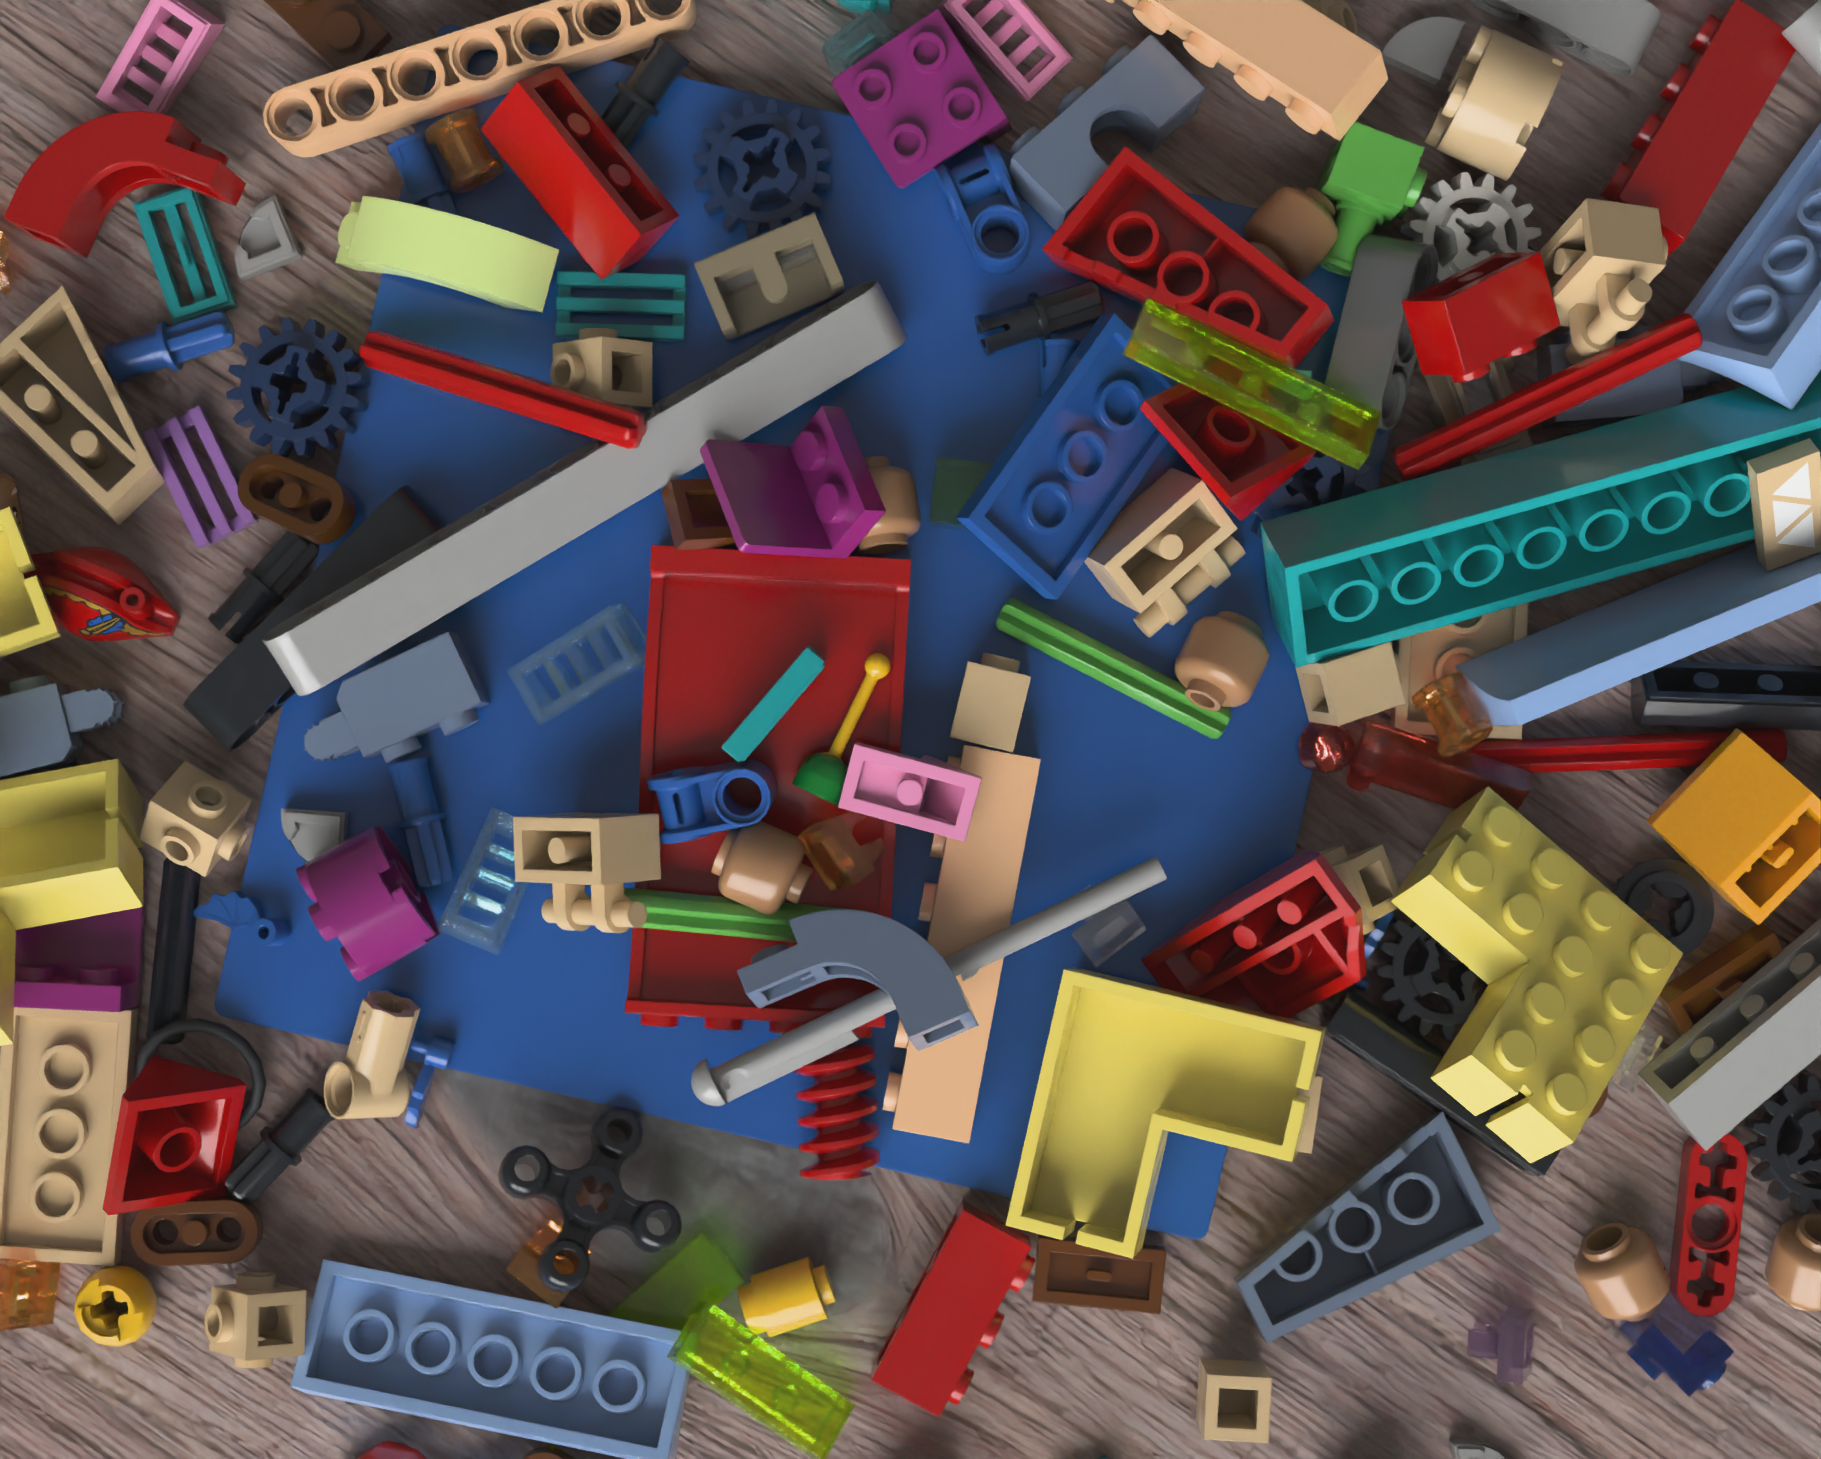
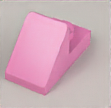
M856 742L853 747L838 807L965 842L982 777L931 756L924 755L919 759Z

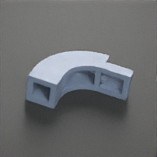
M844 909L825 910L788 920L798 943L797 945L788 948L786 944H779L765 948L752 956V964L737 970L746 995L759 1009L818 983L835 978H855L870 982L890 995L907 1037L917 1051L979 1026L961 985L936 949L907 926L888 917L871 912Z

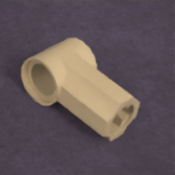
M369 991L368 997L362 999L345 1061L334 1062L329 1067L325 1076L324 1100L326 1108L332 1117L336 1119L398 1117L404 1112L410 1092L409 1078L404 1068V1063L420 1012V1008L410 998L400 997L389 991Z

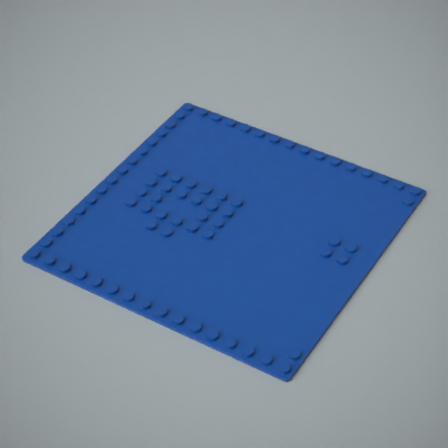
M451 24L444 25L439 29L437 37L464 29L465 27ZM530 42L528 45V51L538 56L547 55L555 49ZM488 49L478 51L469 60L467 66L468 73L480 76L491 72L497 64L498 53ZM608 60L566 75L601 117L620 91L615 86L616 83L620 81L624 84L636 67ZM429 70L423 95L428 93L435 85V71ZM678 76L656 106V109L660 111L659 115L656 117L650 114L626 148L680 217L639 262L617 273L681 274L687 277L686 342L645 341L652 342V405L836 298L828 299L727 342L694 265L697 261L748 240L746 225L740 223L731 234L724 231L722 226L726 215L724 211L710 217L708 216L703 206L713 195L712 192H696L693 180L707 174V171L694 165L692 160L693 153L709 152L711 149L704 142L701 133L704 128L714 130L717 133L724 129L719 116V112L723 109L729 112L735 120L742 117L743 100L750 99L756 113H765L766 105L771 97ZM507 94L419 122L416 124L414 133H425L426 142L445 184H452L455 189L451 198L459 216L513 232L559 250L543 312L505 308L481 298L430 282L382 273L369 332L379 330L552 384L550 371L553 362V344L579 340L558 339L555 335L558 315L556 310V297H558L557 271H595L581 257L579 251L550 215L543 210L538 200L513 169L502 159L496 148L480 130L507 96ZM777 99L779 116L786 118L795 107L801 109L803 119L800 129L805 130L814 125H818L821 129L822 137L813 148L830 149L832 161L825 166L819 167L818 171L832 176V188L815 190V194L819 196L824 204L822 212H815L842 276L845 292L864 282L878 280L908 338L901 346L740 442L790 446L821 406L840 407L844 409L864 458L885 456L889 458L890 466L904 468L913 474L921 527L917 533L908 538L909 546L903 550L882 555L858 554V547H856L849 556L911 560L900 754L919 759L927 755L947 763L949 755L961 757L963 745L1041 759L1010 926L1155 856L1167 877L1166 880L1004 957L969 1143L892 1129L894 1112L882 1110L889 1072L902 1074L906 1053L905 1048L894 1047L899 1022V1015L896 1009L886 1013L885 1028L872 1027L871 1037L859 1038V1040L853 1042L867 1044L875 1048V1058L858 1066L859 1068L876 1073V1084L859 1092L877 1099L878 1110L860 1118L879 1125V1136L863 1143V1145L880 1151V1162L874 1166L1012 1198L1063 970L1077 967L1161 988L1141 959L1222 898L1294 857L1324 724L1309 722L1295 665L1272 622L1262 538L1251 531L1252 524L1257 516L1254 515L1240 521L1206 483L1205 485L1238 528L1231 536L1240 543L1246 554L1229 568L1231 576L1217 588L1211 585L1186 606L1187 615L1174 626L1169 623L1165 624L1151 638L1147 637L1133 620L1139 613L1112 599L1085 562L1058 600L1045 599L956 518L1034 409V399L1040 398L1038 341L1040 339L1030 340L996 351L994 354L987 356L980 340L1004 332V328L999 327L977 334L975 316L979 314L985 315L1027 301V295L1032 292H1036L1041 297L1087 282L1088 280L1055 266L1042 248L1056 231L1015 189V196L1027 220L1030 232L1027 256L1022 265L1012 273L996 275L986 272L973 259L960 226L952 217L945 203L934 170H931L906 188L900 189L891 179L852 116ZM753 131L740 138L744 141L765 137L768 131ZM795 144L792 149L793 153L787 163L789 169L796 172L799 178L804 180L806 162L802 152ZM971 144L942 164L950 168L983 154V146ZM998 149L1009 173L1012 155L1010 152ZM773 158L772 160L768 159L763 166L752 162L749 167L753 176V183H758L759 179L763 176L770 177L771 179L776 177L772 162ZM722 162L720 167L721 185L730 198L733 194L732 189L738 181L737 173L728 168L726 163ZM403 184L399 201L406 203L410 198ZM1185 192L1242 238L1246 222L1257 210V208ZM781 200L760 204L757 212L773 211L785 206L786 203ZM807 208L802 212L803 217L814 213V211ZM995 227L985 233L982 242L990 251L1001 254L1012 250L1018 243V239L1008 228ZM761 228L760 235L769 232L770 228ZM1319 265L1306 280L1300 283L1328 304L1335 321L1295 370L1312 371L1311 395L1304 415L1309 407L1321 411V427H1323L1332 419L1324 413L1322 395L1350 278L1335 274ZM1097 285L1104 300V314L1115 313L1183 381L1231 357L1244 371L1247 365L1261 367V357ZM573 288L572 297L673 300V291ZM572 312V323L672 326L673 315ZM1097 319L1052 333L1051 339H1078L1081 343ZM363 358L359 373L370 379V385L357 389L355 397L365 402L368 408L367 411L362 412L351 411L349 415V420L353 422L357 431L354 435L345 433L335 480L347 488L353 495L356 504V514L350 529L341 538L328 544H320L314 570L390 495L405 485H409L449 525L595 438L369 368L365 365ZM646 408L635 409V410H638V411L641 412V411L645 410ZM1342 421L1345 423V427L1339 439L1342 440L1351 436L1359 439L1362 446L1356 453L1351 455L1352 460L1363 461L1369 464L1370 468L1369 472L1355 477V484L1368 492L1378 489L1391 429L1384 430ZM1303 435L1312 447L1316 445L1321 447L1325 444L1316 437ZM1168 442L1119 513L1170 468L1177 469L1199 479L1201 477ZM702 463L675 480L710 478L705 463ZM1301 468L1293 475V480L1287 485L1308 497L1303 488L1305 484L1302 476L1308 470ZM1338 474L1331 478L1327 494L1328 500H1330L1335 491ZM665 486L326 686L304 696H299L295 693L283 705L240 891L245 897H255L262 907L266 918L283 920L291 930V936L279 947H263L253 941L252 930L248 928L241 930L231 929L214 1003L215 1010L220 1016L349 1046L362 999L368 997L369 991H389L394 995L410 998L420 1008L406 1059L424 1063L426 1055L411 1050L412 1043L415 1038L431 1043L435 1036L456 1044L448 1069L799 1149V1143L816 1137V1130L797 1125V1118L815 1111V1104L796 1099V1092L814 1085V1079L797 1074L795 1070L722 1106H710L701 1102L692 1090L691 1075L695 1066L702 1059L707 1058L714 1068L783 1035L782 1033L769 1032V1021L743 1020V1030L734 1031L704 1028L705 1017L679 1016V1026L676 1027L641 1025L640 1014L625 1013V1000L628 995L632 928L621 934L601 932L594 925H591L584 931L563 930L557 923H548L542 917L543 903L546 899L553 898L552 883L515 882L513 817L570 812L638 813L644 671L651 584V545L674 546L661 493ZM1287 505L1279 511L1273 509L1270 512L1280 517L1300 510L1297 506ZM737 547L716 548L739 550ZM1009 598H1015L1179 682L1174 671L1176 658L1195 622L1206 616H1216L1221 611H1229L1247 617L1261 628L1263 632L1262 639L1265 641L1270 654L1268 664L1251 699L1241 706L1228 707L1232 714L1224 733L1219 739H1211L998 630L995 624L1004 603ZM446 632L459 634L490 700V704L476 710L480 721L448 736H444L441 727L417 737L422 748L387 764L382 754L377 757L363 758L360 750L348 756L342 755L341 759L335 758L334 761H329V759L326 761H321V759L314 760V757L307 751H304L303 735H306V729H311L313 724L318 726L320 724L319 721L341 711L336 697L342 681ZM983 653L1020 661L1018 673L1031 676L1013 752L949 737L966 664L968 661L980 664ZM427 757V766L439 813L446 812L447 818L441 820L454 876L447 883L430 887H419L415 882L413 872L409 876L418 893L425 892L437 917L441 933L431 939L429 943L359 982L351 974L342 958L340 948L343 945L338 937L326 941L317 930L309 915L308 907L316 902L306 893L296 874V869L304 865L306 861L296 852L284 834L281 808L349 812L348 838L373 825L376 827L380 826L396 844L412 869L403 829L396 830L395 826L396 823L401 822L391 774L388 773L387 766ZM896 823L891 919L907 926L927 940L930 922L918 920L924 883L937 884L942 859L930 857L934 833ZM635 882L624 883V888H635ZM585 885V893L590 897L591 885ZM1169 1131L1147 1229L1195 1240L1201 1239L1207 1234L1227 1151L1226 1145Z

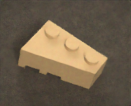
M62 285L0 343V411L106 514L120 525L165 480L76 306Z

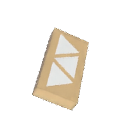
M1808 438L1747 461L1757 559L1765 570L1770 571L1821 552L1820 451L1811 439Z

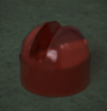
M1312 722L1303 730L1298 744L1299 758L1304 767L1311 771L1326 774L1339 772L1344 767H1347L1355 757L1356 743L1350 731L1342 726Z

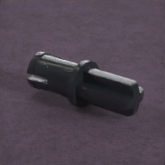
M657 36L624 84L620 81L616 83L615 86L620 91L601 116V119L625 148H627L650 114L656 117L659 115L660 111L656 109V106L685 66L687 67L690 63L688 59Z
M1091 281L1041 297L1036 292H1032L1027 295V301L985 315H976L974 318L977 334H981L999 327L1004 328V332L980 340L985 354L989 356L996 351L1037 338L1040 340L1051 339L1052 333L1096 320L1101 314L1105 313L1104 300L1096 283Z
M287 531L254 569L246 567L242 571L246 578L221 606L209 615V621L220 631L236 612H240L241 617L225 634L230 640L240 644L275 602L280 605L285 600L283 593L317 557L319 550L317 545Z
M308 1088L300 1100L273 1128L266 1126L260 1131L262 1139L225 1178V1185L237 1199L247 1204L255 1202L289 1165L297 1166L302 1161L300 1153L330 1121L335 1119L327 1110L324 1097L313 1089Z

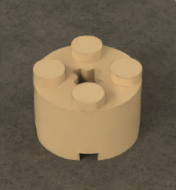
M1481 25L1466 56L1463 55L1447 88V91L1450 93L1443 108L1440 107L1424 142L1442 153L1507 181L1527 149L1523 145L1529 138L1533 128L1538 127L1561 77L1563 71L1561 66L1564 62L1502 32Z

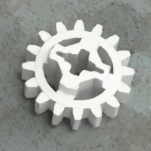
M1463 172L1451 179V185L1441 180L1430 186L1428 191L1431 199L1421 197L1413 208L1410 207L1413 213L1420 219L1411 220L1401 225L1400 232L1407 237L1413 238L1415 242L1435 245L1438 253V272L1435 284L1496 253L1535 252L1528 249V241L1542 235L1541 228L1525 226L1523 219L1534 208L1531 203L1517 208L1513 205L1511 201L1515 196L1517 187L1511 184L1496 192L1494 191L1495 182L1493 175L1487 173L1479 177L1473 185L1469 173ZM1456 203H1472L1480 207L1477 211L1467 214L1461 208L1453 210L1449 206ZM1466 233H1470L1474 237L1470 246L1473 252H1475L1473 255L1466 250L1470 243Z

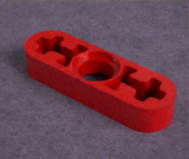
M1730 1134L1724 1135L1717 1141L1719 1150L1729 1154V1160L1727 1164L1717 1165L1714 1175V1184L1722 1189L1727 1188L1726 1197L1710 1191L1695 1192L1697 1183L1710 1187L1711 1170L1700 1163L1701 1153L1712 1152L1714 1145L1705 1151L1690 1136L1682 1149L1669 1288L1677 1303L1689 1312L1702 1317L1714 1316L1724 1311L1731 1303L1735 1290L1748 1159L1742 1143ZM1707 1204L1719 1206L1724 1215V1226L1721 1232L1711 1239L1698 1238L1694 1234L1691 1224L1694 1213L1698 1208ZM1690 1247H1695L1706 1253L1720 1252L1719 1260L1706 1256L1705 1273L1716 1281V1286L1714 1290L1704 1291L1700 1301H1698L1695 1293L1687 1289L1688 1280L1699 1279L1702 1267V1259L1694 1254L1689 1255Z

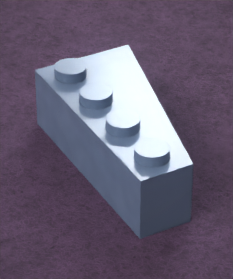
M1432 1111L1234 1277L1233 1280L1261 1337L1266 1343H1269L1485 1239L1502 1229L1443 1111Z

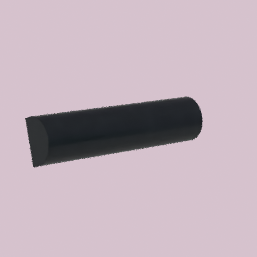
M1674 661L1632 679L1630 696L1632 717L1637 725L1821 731V666Z
M1349 988L1343 994L1321 1025L1326 1027V1036L1433 1110L1443 1111L1446 1119L1527 1175L1544 1176L1561 1149L1529 1163L1486 1126L1491 1115L1516 1103V1101L1510 1098L1474 1116L1431 1079L1432 1074L1446 1053L1352 988Z

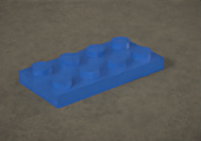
M1115 313L1101 314L956 518L1043 598L1058 600L1169 442L1140 410V407L1145 400L1183 382V380Z

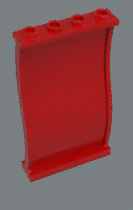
M651 545V584L644 671L638 813L659 814V831L664 828L656 791L648 789L646 779L650 776L679 768L692 766L706 767L736 761L721 747L801 653L810 645L827 659L825 661L827 665L746 758L756 759L765 763L773 771L777 780L775 800L767 814L760 821L800 838L805 844L806 852L802 864L813 868V871L798 904L865 910L891 919L896 823L839 808L791 783L799 767L809 756L816 753L829 752L867 674L864 668L865 661L874 653H881L889 659L890 671L884 678L878 679L840 758L848 770L853 747L856 742L900 753L911 560L848 556L846 559L756 554L743 553L740 550L716 548L675 551L674 546ZM738 777L730 781L729 792L737 804L744 807H753L761 803L760 788L753 780L746 777ZM729 830L715 832L690 841L661 844V879L635 882V888L725 897L718 888L720 876L711 873V870ZM786 899L785 902H784V903L796 904V903H793V902H791V901H789V900H787V899ZM632 928L628 995L625 1000V1013L640 1014L641 1025L657 1027L679 1026V1016L705 1017L704 1028L730 1031L743 1030V1020L769 1021V1032L785 1034L879 989V987L861 979L835 978L818 983L759 1009L746 995L737 970L752 964V956L765 948L779 944H786L790 948L798 943L649 928ZM886 1014L853 1030L859 1038H869L872 1036V1027L885 1028Z

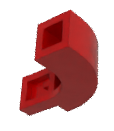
M146 111L119 112L97 117L75 127L44 150L19 183L4 215V219L36 240L88 258L99 230L110 210L119 200L135 189L150 184L169 183L237 206L246 183L226 167L229 161L226 155L202 144V140L175 117Z

